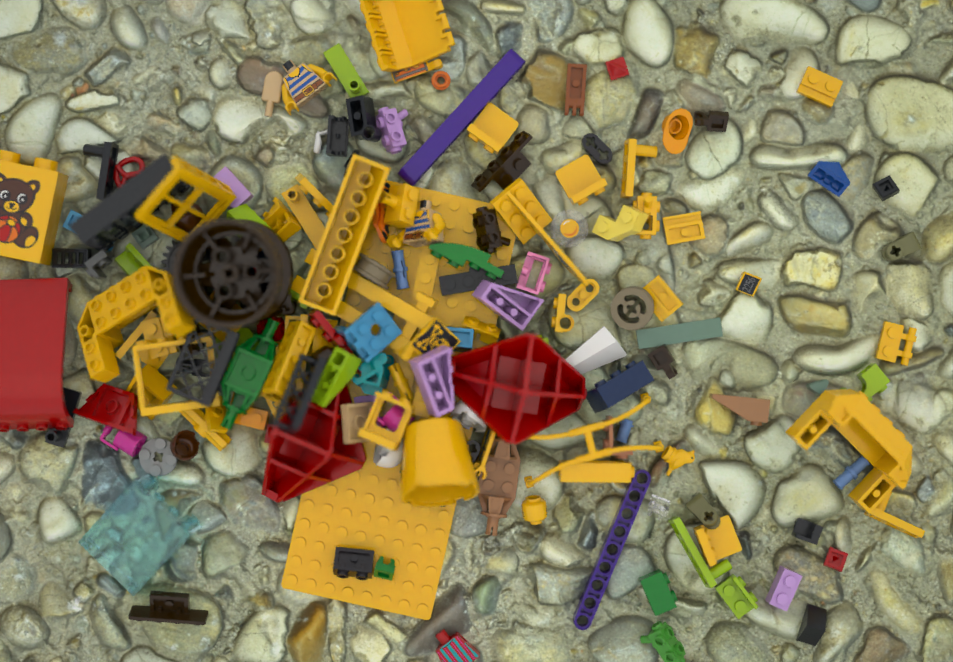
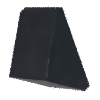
M807 604L797 641L813 646L817 645L825 632L827 609Z

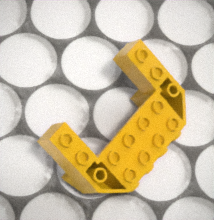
M145 265L87 302L77 330L91 379L107 383L120 375L114 349L124 343L121 329L156 307L159 308L165 332L181 338L196 329L192 315L184 308L176 294L172 274Z
M852 389L825 390L785 433L798 446L808 450L832 424L874 467L848 494L861 509L870 514L896 486L903 490L906 487L912 470V445L905 439L906 436L896 429L887 417L880 413L881 410L867 400L868 397L862 391L856 392Z

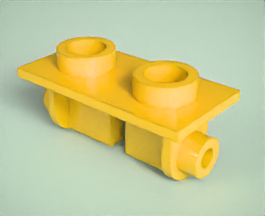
M465 316L461 328L474 329L473 338L475 339L477 333L481 334L479 341L487 344L496 343L501 331L496 325L483 323L476 317Z

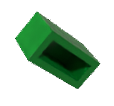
M658 569L639 577V581L655 616L677 607L675 602L678 599L674 590H669L667 584L670 581L666 572L662 573Z

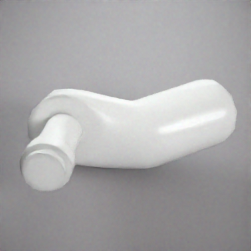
M327 129L322 132L317 131L313 149V152L316 154L321 152V136L327 134Z

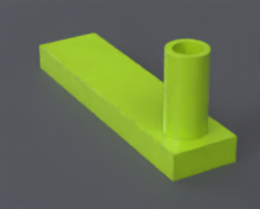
M674 516L669 519L671 527L704 586L707 588L716 586L715 579L732 569L730 562L725 559L708 569L680 517Z

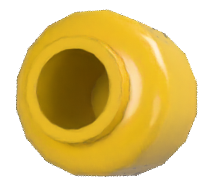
M540 495L527 496L526 500L521 504L523 519L532 525L541 524L542 520L547 517L546 501Z

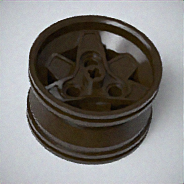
M246 219L213 220L195 228L180 244L174 258L172 270L174 288L184 308L197 320L218 328H236L259 322L274 314L286 301L294 276L291 254L281 237L268 226ZM231 235L242 236L235 245L226 238V236ZM260 247L268 259L257 258ZM209 249L212 262L201 265L203 257ZM221 251H224L227 255L224 262L219 258ZM252 266L257 268V275L255 277L250 274ZM270 281L264 294L259 284ZM203 285L215 288L213 300L206 293ZM224 285L228 286L230 290L228 296H225L222 292ZM238 299L248 307L241 310L232 309Z

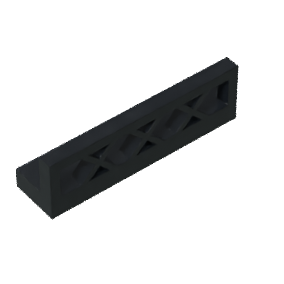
M302 353L299 355L271 425L292 435L299 431L326 364V359L319 357L314 360ZM302 361L312 365L309 372L303 373L301 368ZM301 378L304 387L297 391L294 381ZM294 395L297 404L295 407L289 408L286 400L289 396ZM286 412L290 419L288 426L278 422L280 415Z

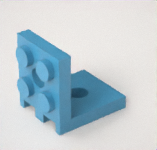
M379 302L372 305L348 327L337 325L334 327L337 332L336 334H340L348 344L347 346L355 356L362 359V362L367 363L402 333ZM374 324L379 326V333L377 335L371 333V327Z

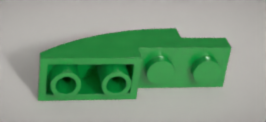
M453 243L430 244L428 247L431 250V255L439 259L441 257L448 259L447 263L455 268L463 267L466 261L470 262L468 266L477 271L481 268L486 271L485 275L493 280H496V278L501 279L504 273L503 270L488 263L491 257L490 254L479 249Z

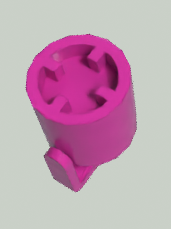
M393 395L392 398L399 400L395 395ZM395 404L382 419L378 417L376 422L381 427L386 426L391 432H395L405 409ZM411 416L408 425H410L414 421L415 418L413 416Z
M105 426L103 429L104 432L100 436V441L114 450L118 451L120 449L132 457H135L141 451L147 439V436L138 430L136 436L118 431L112 445L105 438L113 428Z

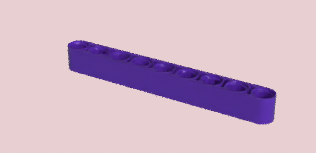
M510 49L400 169L398 175L407 184L414 186L482 112L485 106L493 100L523 67L526 61L513 49Z
M636 469L635 477L631 478V483L627 485L577 605L573 621L579 630L588 629L593 621L646 494L651 476L644 469ZM639 473H645L646 480L643 483L637 482L636 478ZM638 491L639 497L636 500H630V492ZM626 508L631 509V516L623 518L622 511ZM618 526L624 528V533L620 536L614 534V530ZM615 544L617 550L614 553H608V545ZM608 562V570L601 571L599 569L600 564ZM595 580L602 581V586L598 589L592 587V583ZM587 598H593L595 600L592 606H586L584 604ZM579 616H586V623L579 624L577 622Z

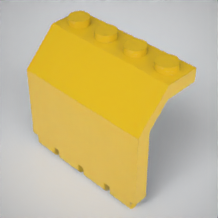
M360 0V9L365 16L366 28L371 35V44L376 51L377 63L382 71L394 72L414 67L450 52V47L455 45L452 32L445 33L446 30L450 29L446 13L439 14L444 11L441 0Z

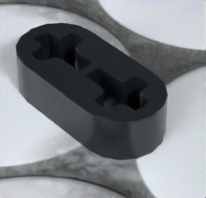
M588 133L583 137L582 147L596 162L605 165L611 161L613 156L611 149L597 135ZM586 138H593L595 140L593 143L597 148L595 149L592 145L586 146ZM599 149L602 153L608 152V160H601L599 158L601 155L597 150Z

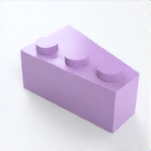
M484 279L472 294V296L512 327L521 331L525 329L544 302V299Z

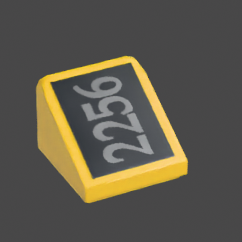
M742 272L735 290L753 297L762 278Z

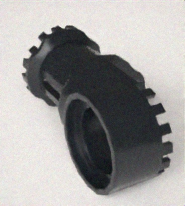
M193 359L196 368L207 363L203 359ZM190 360L182 361L181 368L183 373L194 369ZM202 368L198 369L200 377L210 376V373L205 374ZM195 371L190 373L192 376H197Z

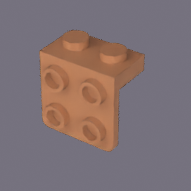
M606 416V420L602 421L605 422L613 419V416ZM613 424L605 426L602 429L606 432V439H603V449L622 447L613 446ZM633 450L612 453V455H615L617 459H628V455H633Z

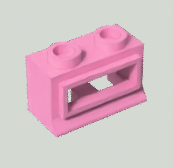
M528 251L516 289L537 296L539 292L543 293L546 285L543 279L545 274L549 275L552 266L549 263L550 258ZM537 260L543 262L535 289L525 287L533 262Z

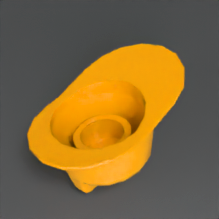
M686 109L674 110L662 122L663 145L671 154L681 153L687 145L693 126V118Z

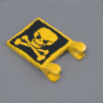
M435 317L407 345L401 347L398 350V354L403 360H408L413 351L420 356L442 345L451 347L453 350L461 341Z

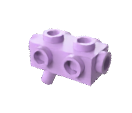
M383 107L378 109L376 126L382 132V145L391 154L401 152L402 148L407 145L401 121L408 116L407 110L403 109L397 113L396 108L389 109V107Z

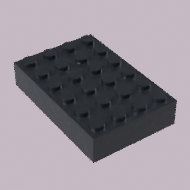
M165 153L71 223L69 227L80 242L98 251L102 249L109 250L114 246L113 242L118 239H124L130 234L128 231L144 224L135 218L134 213L173 170L174 167L170 162L172 158ZM179 179L167 194L175 198L174 196L180 192H186L191 186L189 183ZM163 198L151 214L156 215L160 211L159 208L164 204L168 205L171 202Z

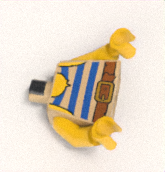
M288 60L282 66L287 75L283 77L284 83L281 86L282 100L288 114L291 116L293 109L299 112V109L328 86H332L329 83L330 80L335 79L337 81V78L331 72H327L319 66L302 63L297 67L292 60Z
M420 201V210L415 213L414 226L404 227L399 234L388 237L386 240L391 248L394 246L399 248L403 242L417 248L430 244L444 243L443 230L446 224L441 213L431 209V201Z

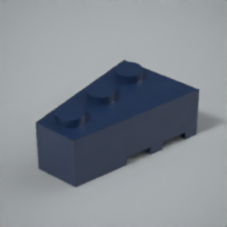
M635 360L625 365V370L613 372L610 374L611 378L606 381L605 379L600 380L594 384V388L587 391L586 399L595 413L609 409L654 381L643 360L637 363Z

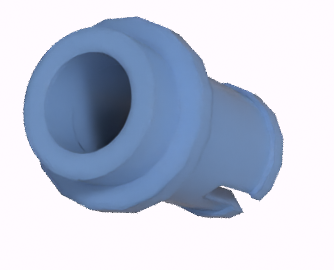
M623 419L619 421L620 427L615 440L627 443L631 427H634V425H632V420Z

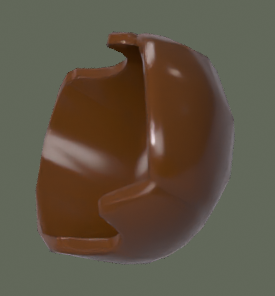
M183 430L172 438L170 449L176 459L188 461L198 454L200 443L195 438L194 432Z

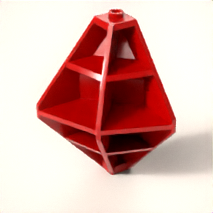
M525 333L451 356V366L453 367L451 377L454 394L506 443L519 444L579 411L587 396L585 378L539 335Z
M347 384L325 407L311 400L299 431L293 435L278 427H274L270 435L262 495L277 503L285 502L362 469L366 461L363 443L343 444L341 405L352 404ZM295 399L294 402L290 405L289 408H292V407H295V406H296V404H297L296 399ZM287 412L283 414L278 422L288 426L290 419Z

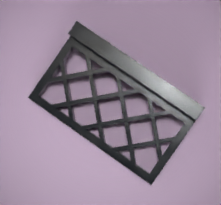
M196 318L194 320L195 328L197 327L198 322H201ZM206 324L209 332L204 335L198 336L196 329L189 332L166 390L201 403L204 406L211 407L241 334L218 327H213L216 330L211 331L210 325ZM220 330L227 333L225 340L217 344L213 333ZM210 335L214 345L204 349L200 339ZM197 340L201 351L191 355L188 346L191 342ZM216 348L218 357L216 360L209 362L205 352ZM203 353L207 363L196 368L192 357ZM190 358L194 369L183 373L181 363ZM208 366L211 374L209 378L201 380L198 369ZM195 371L199 382L189 386L185 375ZM182 377L186 387L180 390L173 388L174 380ZM200 384L203 389L201 398L193 396L190 388Z

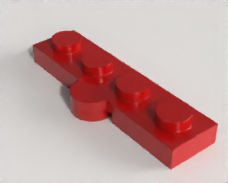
M312 309L308 313L311 317L310 322L315 328H320L323 332L321 335L327 343L331 342L335 348L337 346L355 355L347 346L348 344L340 334H336L337 332L320 310ZM357 369L356 373L361 374V371Z

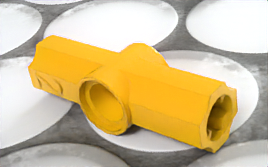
M201 408L179 411L193 425L194 430L203 438H207L219 451H222L232 441V438L227 433L208 432L206 413Z

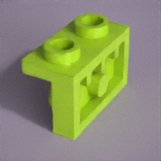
M731 574L714 588L737 619H740L753 608H758L756 604L758 600L751 591L748 593L745 590L746 583L740 576L736 577L734 574Z

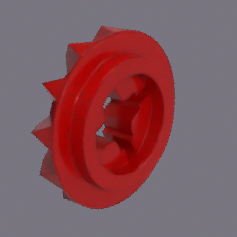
M275 316L271 319L280 324L272 338L274 342L284 337L285 330L283 318ZM268 319L261 320L256 325L257 334H262Z

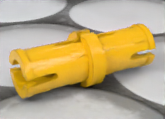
M396 363L387 367L393 378L394 388H397L400 397L409 401L414 399L407 384L408 379L404 377L400 364Z

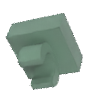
M147 224L131 233L143 250L159 239L152 227Z

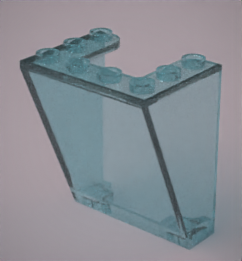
M148 474L135 478L78 542L132 596L139 593L202 528L199 525L200 521L194 515L191 517L186 515L181 518L178 515L179 511L174 506H169L165 503V497L157 491L159 489V481L154 476H149Z

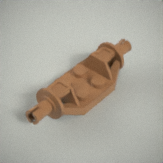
M499 436L497 438L494 437L485 464L486 478L484 480L481 479L483 475L481 471L478 484V497L482 507L480 514L488 517L485 534L490 535L491 527H493V536H497L499 519L507 518L508 514L506 513L515 500L521 461L516 444L506 443Z

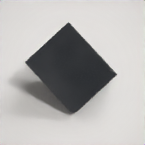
M797 518L791 535L817 545L823 527L802 518Z

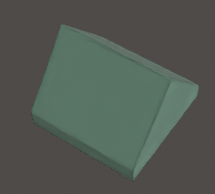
M822 379L806 385V388L820 396L827 389L829 381Z

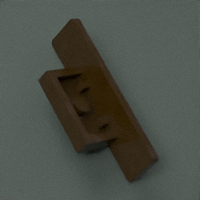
M525 131L518 133L514 137L513 142L505 147L500 155L488 164L487 169L474 179L471 186L478 192H481L494 180L502 190H505L531 165L529 160L520 151L533 137Z
M151 591L149 595L150 606L133 605L128 615L129 620L205 625L209 611L190 609L189 593Z

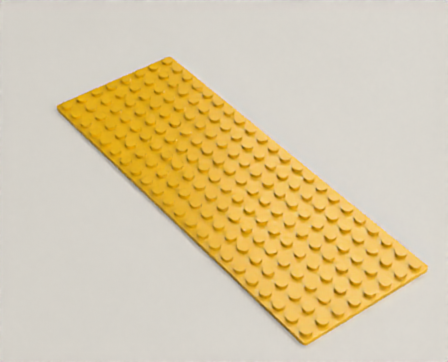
M387 180L390 186L402 184ZM413 186L419 189L416 211L420 210V201L428 200L432 202L431 209L441 213L446 224L443 233H445L444 243L461 244L480 250L476 243L477 233L473 227V214L476 213V208L487 206V209H495L491 203ZM496 211L501 236L511 240L509 246L503 245L497 248L495 253L490 254L491 257L488 263L500 267L510 265L516 235ZM371 219L359 254L362 253L374 259L393 273L394 263L391 252L403 250L405 265L408 267L406 272L409 288L397 290L396 277H392L387 284L389 288L386 291L410 304L422 247L415 248L402 242L401 247L396 248L394 246L391 248L388 243L384 244L381 242L373 226V219ZM390 225L387 237L399 234L404 228L398 229ZM359 254L354 265H356L361 258ZM441 257L432 293V298L439 302L435 308L429 309L428 315L433 318L437 317L446 327L461 328L465 316L476 317L483 323L496 325L498 315L472 296L474 291L442 296L439 277L469 272L470 266L468 264L470 262L466 261L463 267L455 268L447 263L448 259ZM355 269L352 270L353 272L362 276V274L356 271ZM348 287L345 303L363 313L375 304L372 300ZM394 314L392 319L402 331L407 321ZM341 319L339 326L345 327L347 322ZM477 333L476 338H473L472 350L490 344L479 341L481 334ZM387 345L381 352L393 356V365L398 363L399 356L393 353V348ZM452 351L451 356H455L464 352ZM391 374L387 388H383L387 392H392L394 381ZM415 378L411 392L413 397H415L418 385ZM352 380L347 383L352 403H355L354 397L369 395L365 394L361 387L357 386ZM456 395L454 398V406L456 405V403L460 401V399ZM414 399L410 400V401H411L410 406L413 405ZM388 400L383 404L380 417H384L388 411ZM412 414V416L415 418L412 423L424 419H430ZM463 427L466 441L471 439L473 427H470L469 430ZM372 441L362 442L366 454V461L362 469L301 494L281 586L285 589L429 620L433 610L456 504L444 507L411 506L409 501L408 503H403L400 498V470L402 468V461L393 468L377 466L373 462L377 443ZM336 547L373 550L375 554L372 579L358 580L356 577L339 578L337 575H334L333 565ZM381 556L384 557V564H390L391 559L395 561L392 581L374 577L376 562H378Z

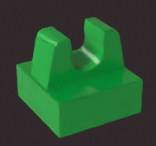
M381 556L378 562H376L374 577L392 581L395 561L391 559L390 564H384V557Z

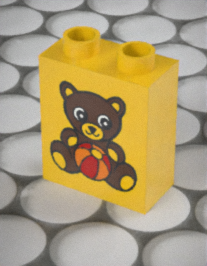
M0 150V256L50 266L52 248H54L69 176L57 172L59 163L57 161L35 157L34 165L28 166L19 164L21 154Z

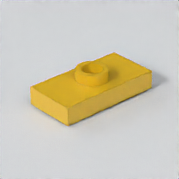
M219 396V397H220V405H221L222 402H223V396ZM225 406L205 408L208 432L226 433L228 429L220 426L226 414Z

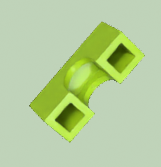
M876 363L869 364L856 375L862 383L861 391L868 397L867 400L869 402L873 400L872 396L874 394L883 392L890 382Z

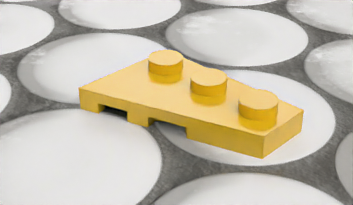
M299 173L295 177L300 183L298 187L306 195L310 193L314 197L312 201L319 208L323 206L327 210L325 214L330 217L334 206Z

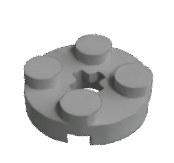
M154 438L142 446L139 452L140 464L148 474L164 476L175 469L178 459L171 452L170 440ZM156 452L159 454L163 453L162 462L154 459Z

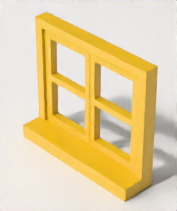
M174 155L170 160L174 167L173 170L134 213V216L137 220L182 242L189 233L174 225L186 211L202 218L195 228L204 223L217 220L236 199V195L229 185ZM179 179L196 187L184 202L167 194ZM203 192L218 199V202L206 215L190 207ZM163 198L179 206L167 221L151 214Z

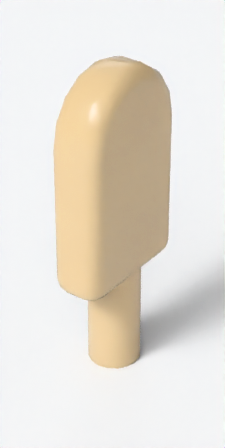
M277 71L269 72L264 80L261 99L267 102L264 115L267 117H272L274 103L279 104L281 102V86L284 82L282 80L283 76Z

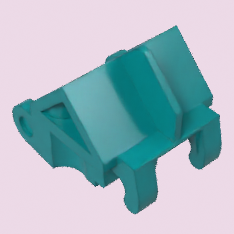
M382 352L378 353L368 363L363 362L360 364L361 366L358 369L361 371V376L355 374L351 380L357 386H360L365 394L376 396V391L382 393L383 388L386 389L388 385L390 371L387 367L394 364L393 356Z

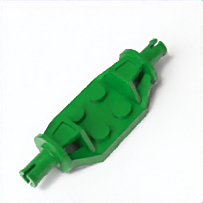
M268 318L262 334L253 333L251 338L237 347L221 382L223 395L221 405L226 406L228 410L220 426L232 430L238 414L247 415L246 411L258 400L267 376L274 364L275 349L278 343L274 342L272 338L280 324L279 322ZM260 340L255 350H251L255 343ZM233 391V392H235V394H234V397H233L232 404L229 405V404H230V398H231V392Z

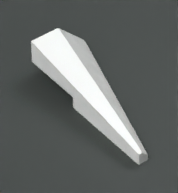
M603 326L565 360L580 374H584L623 358L627 354L618 341Z

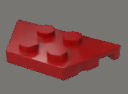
M103 383L94 394H91L86 399L87 403L80 409L76 408L73 411L75 415L133 436L137 434L138 396L134 393Z

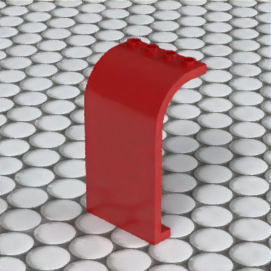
M68 278L0 280V432H9V430L13 429L21 432H26L29 429L47 431L48 428L67 430V428L74 427V420L67 412L63 394L69 292H72V284Z

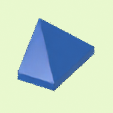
M818 161L807 175L838 197L850 185V181L839 162Z

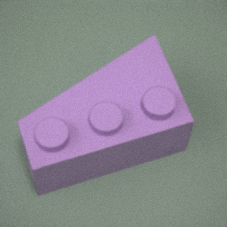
M445 345L409 360L427 411L435 417L454 410V391L451 372H453V367L451 366L452 348Z

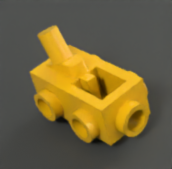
M641 193V196H637L636 200H633L632 207L649 214L645 222L648 224V229L644 230L642 228L641 232L635 235H639L640 239H651V236H655L656 232H659L660 221L656 220L657 213H660V201H657V196H652V193Z

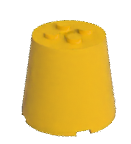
M433 418L417 421L407 426L403 439L400 498L403 503H408L409 501L411 506L417 507L447 506L456 504L458 499L464 498L467 501L479 494L478 481L460 421L449 418Z

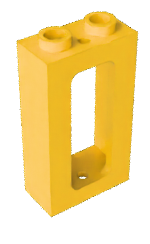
M559 460V464L569 460ZM591 460L579 464L575 463L559 470L560 482L631 483V478L635 477V468L628 460Z

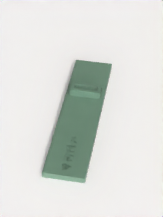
M719 317L636 330L638 349H644L664 344L670 345L721 337L723 332Z

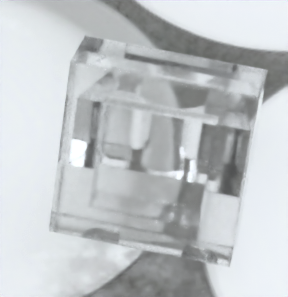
M652 494L649 499L647 515L651 516L652 513L658 514V520L666 517L669 512L670 500Z

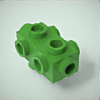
M656 622L651 626L652 629L648 635L641 636V643H652V646L658 651L664 662L686 661L684 659L686 653L682 643L676 639L672 627L667 625L666 622Z

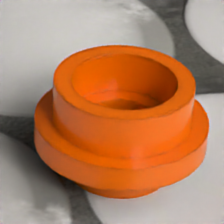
M437 71L433 74L431 82L435 89L445 90L449 87L451 80L448 73ZM439 78H443L445 82L443 84H439L437 80Z

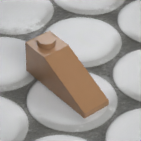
M710 393L709 397L744 420L751 421L750 425L762 426V422L768 423L770 400Z

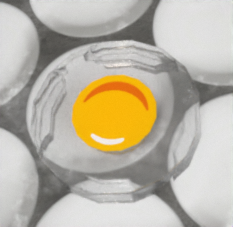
M567 209L559 212L553 218L550 232L557 244L573 248L580 245L586 239L589 226L586 218L580 212Z

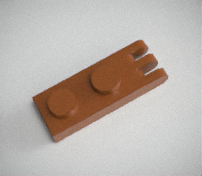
M567 64L564 115L566 116L569 114V108H572V116H576V109H580L579 116H584L587 64Z

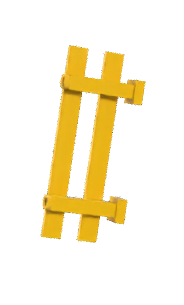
M311 248L305 259V262L311 266L317 250ZM353 271L347 283L349 288L375 303L379 302L382 307L407 321L402 333L388 345L393 348L392 352L400 356L398 350L413 339L418 328L423 330L434 319L427 312L430 308H435L439 301L423 292H418L415 298L418 300V303L414 307ZM296 275L291 289L301 295L306 279ZM342 300L336 312V316L350 324L363 314V312ZM377 324L371 327L373 335L379 333V326ZM413 351L410 359L418 357L419 355L415 351Z

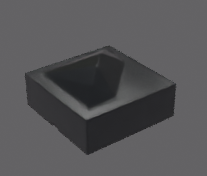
M890 175L872 184L873 189L882 202L898 194L900 191Z

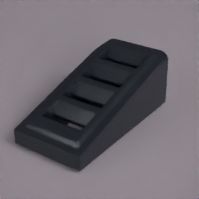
M52 248V268H87L84 263L91 258V249ZM58 253H61V264H57ZM65 253H68V264H65ZM73 253H76L75 264H72ZM80 253H83L82 264H79Z

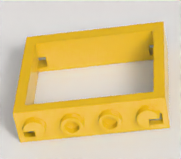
M207 332L197 333V334H198V336H201V335L206 334ZM187 335L181 338L175 336L176 340L168 341L167 337L156 338L154 343H148V340L136 341V345H132L141 416L207 408V406L193 400L146 406L139 351L184 345ZM210 335L200 339L201 343L206 342V348L213 346ZM193 341L190 344L198 343V341ZM213 349L207 351L209 362L215 360ZM219 390L211 407L221 406Z

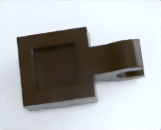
M709 110V115H706L703 112L696 111L694 114V125L706 126L707 131L726 132L729 112Z
M665 344L648 354L657 371L663 368L669 380L678 374L674 366L671 365L675 359Z

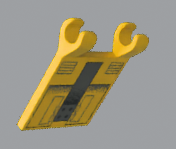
M487 426L480 452L473 463L476 476H480L482 471V480L486 478L485 464L496 434L489 426Z

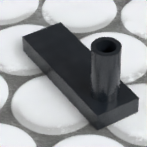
M104 142V146L85 144L83 147V154L85 156L102 158L96 199L103 200L113 191L114 169L117 163L119 145L112 142Z
M63 387L67 412L74 420L75 414L73 411L78 408L82 392ZM49 428V431L45 434V442L65 448L71 428H67V430Z

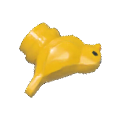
M668 445L661 454L664 462L668 463L666 475L670 476L674 469L684 464L692 463L695 460L694 450H677L676 447Z

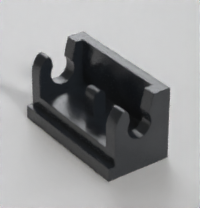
M329 115L326 147V154L328 156L347 157L349 119L347 117H336L334 115Z

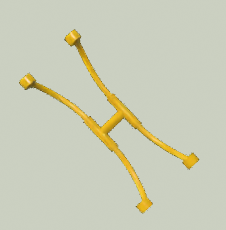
M648 392L640 394V404L611 420L568 430L569 432L533 435L528 438L548 440L584 434L589 453L576 456L575 459L561 463L533 480L532 476L524 477L526 487H534V484L569 465L612 455V453L631 450H655L656 453L664 451V445H662L661 440L653 442V445L622 446L596 451L591 432L604 429L605 426L619 422L634 414L646 404H649L651 397L648 395Z

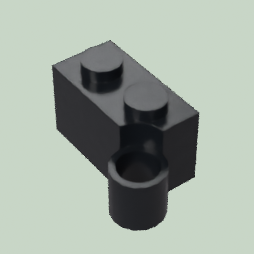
M365 95L346 99L351 137L378 142L382 137V132L376 126L373 99Z

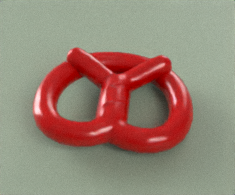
M135 156L127 157L115 165L114 181L117 188L145 168V163L141 158ZM131 162L139 164V170L126 173L122 169L124 165Z

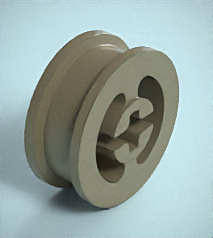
M360 253L359 256L361 258L354 265L353 269L373 283L388 290L387 284L392 277L395 278L397 275L374 259Z
M637 286L622 289L615 295L611 303L613 320L620 327L627 330H637L644 327L654 313L653 298L645 289ZM628 295L639 296L645 302L646 312L642 311V304L639 302L635 310L628 316L629 318L639 317L638 321H629L620 313L619 304L623 305V312L626 314L630 306L637 300L635 298L626 299Z

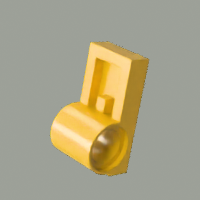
M558 294V297H554L553 309H556V317L552 316L551 328H554V332H568L574 326L573 318L565 314L566 294ZM562 318L569 319V328H561L560 320Z

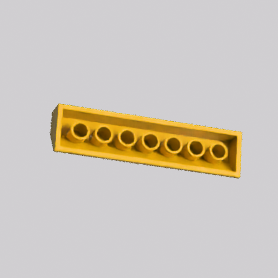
M353 154L298 302L331 315H336L391 168Z

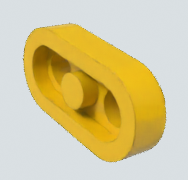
M586 279L589 285L593 287L592 292H587L586 286L581 283L567 297V307L575 312L582 310L599 293L597 281ZM574 298L579 300L577 306L572 304Z

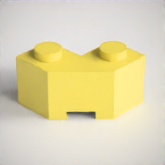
M623 205L617 220L609 216L599 215L592 232L606 240L618 242L625 237L640 233L649 214L632 206Z

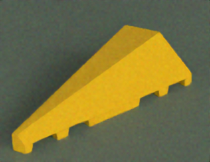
M275 197L272 200L274 205L269 212L265 211L262 215L264 217L263 221L285 242L302 228L292 212Z

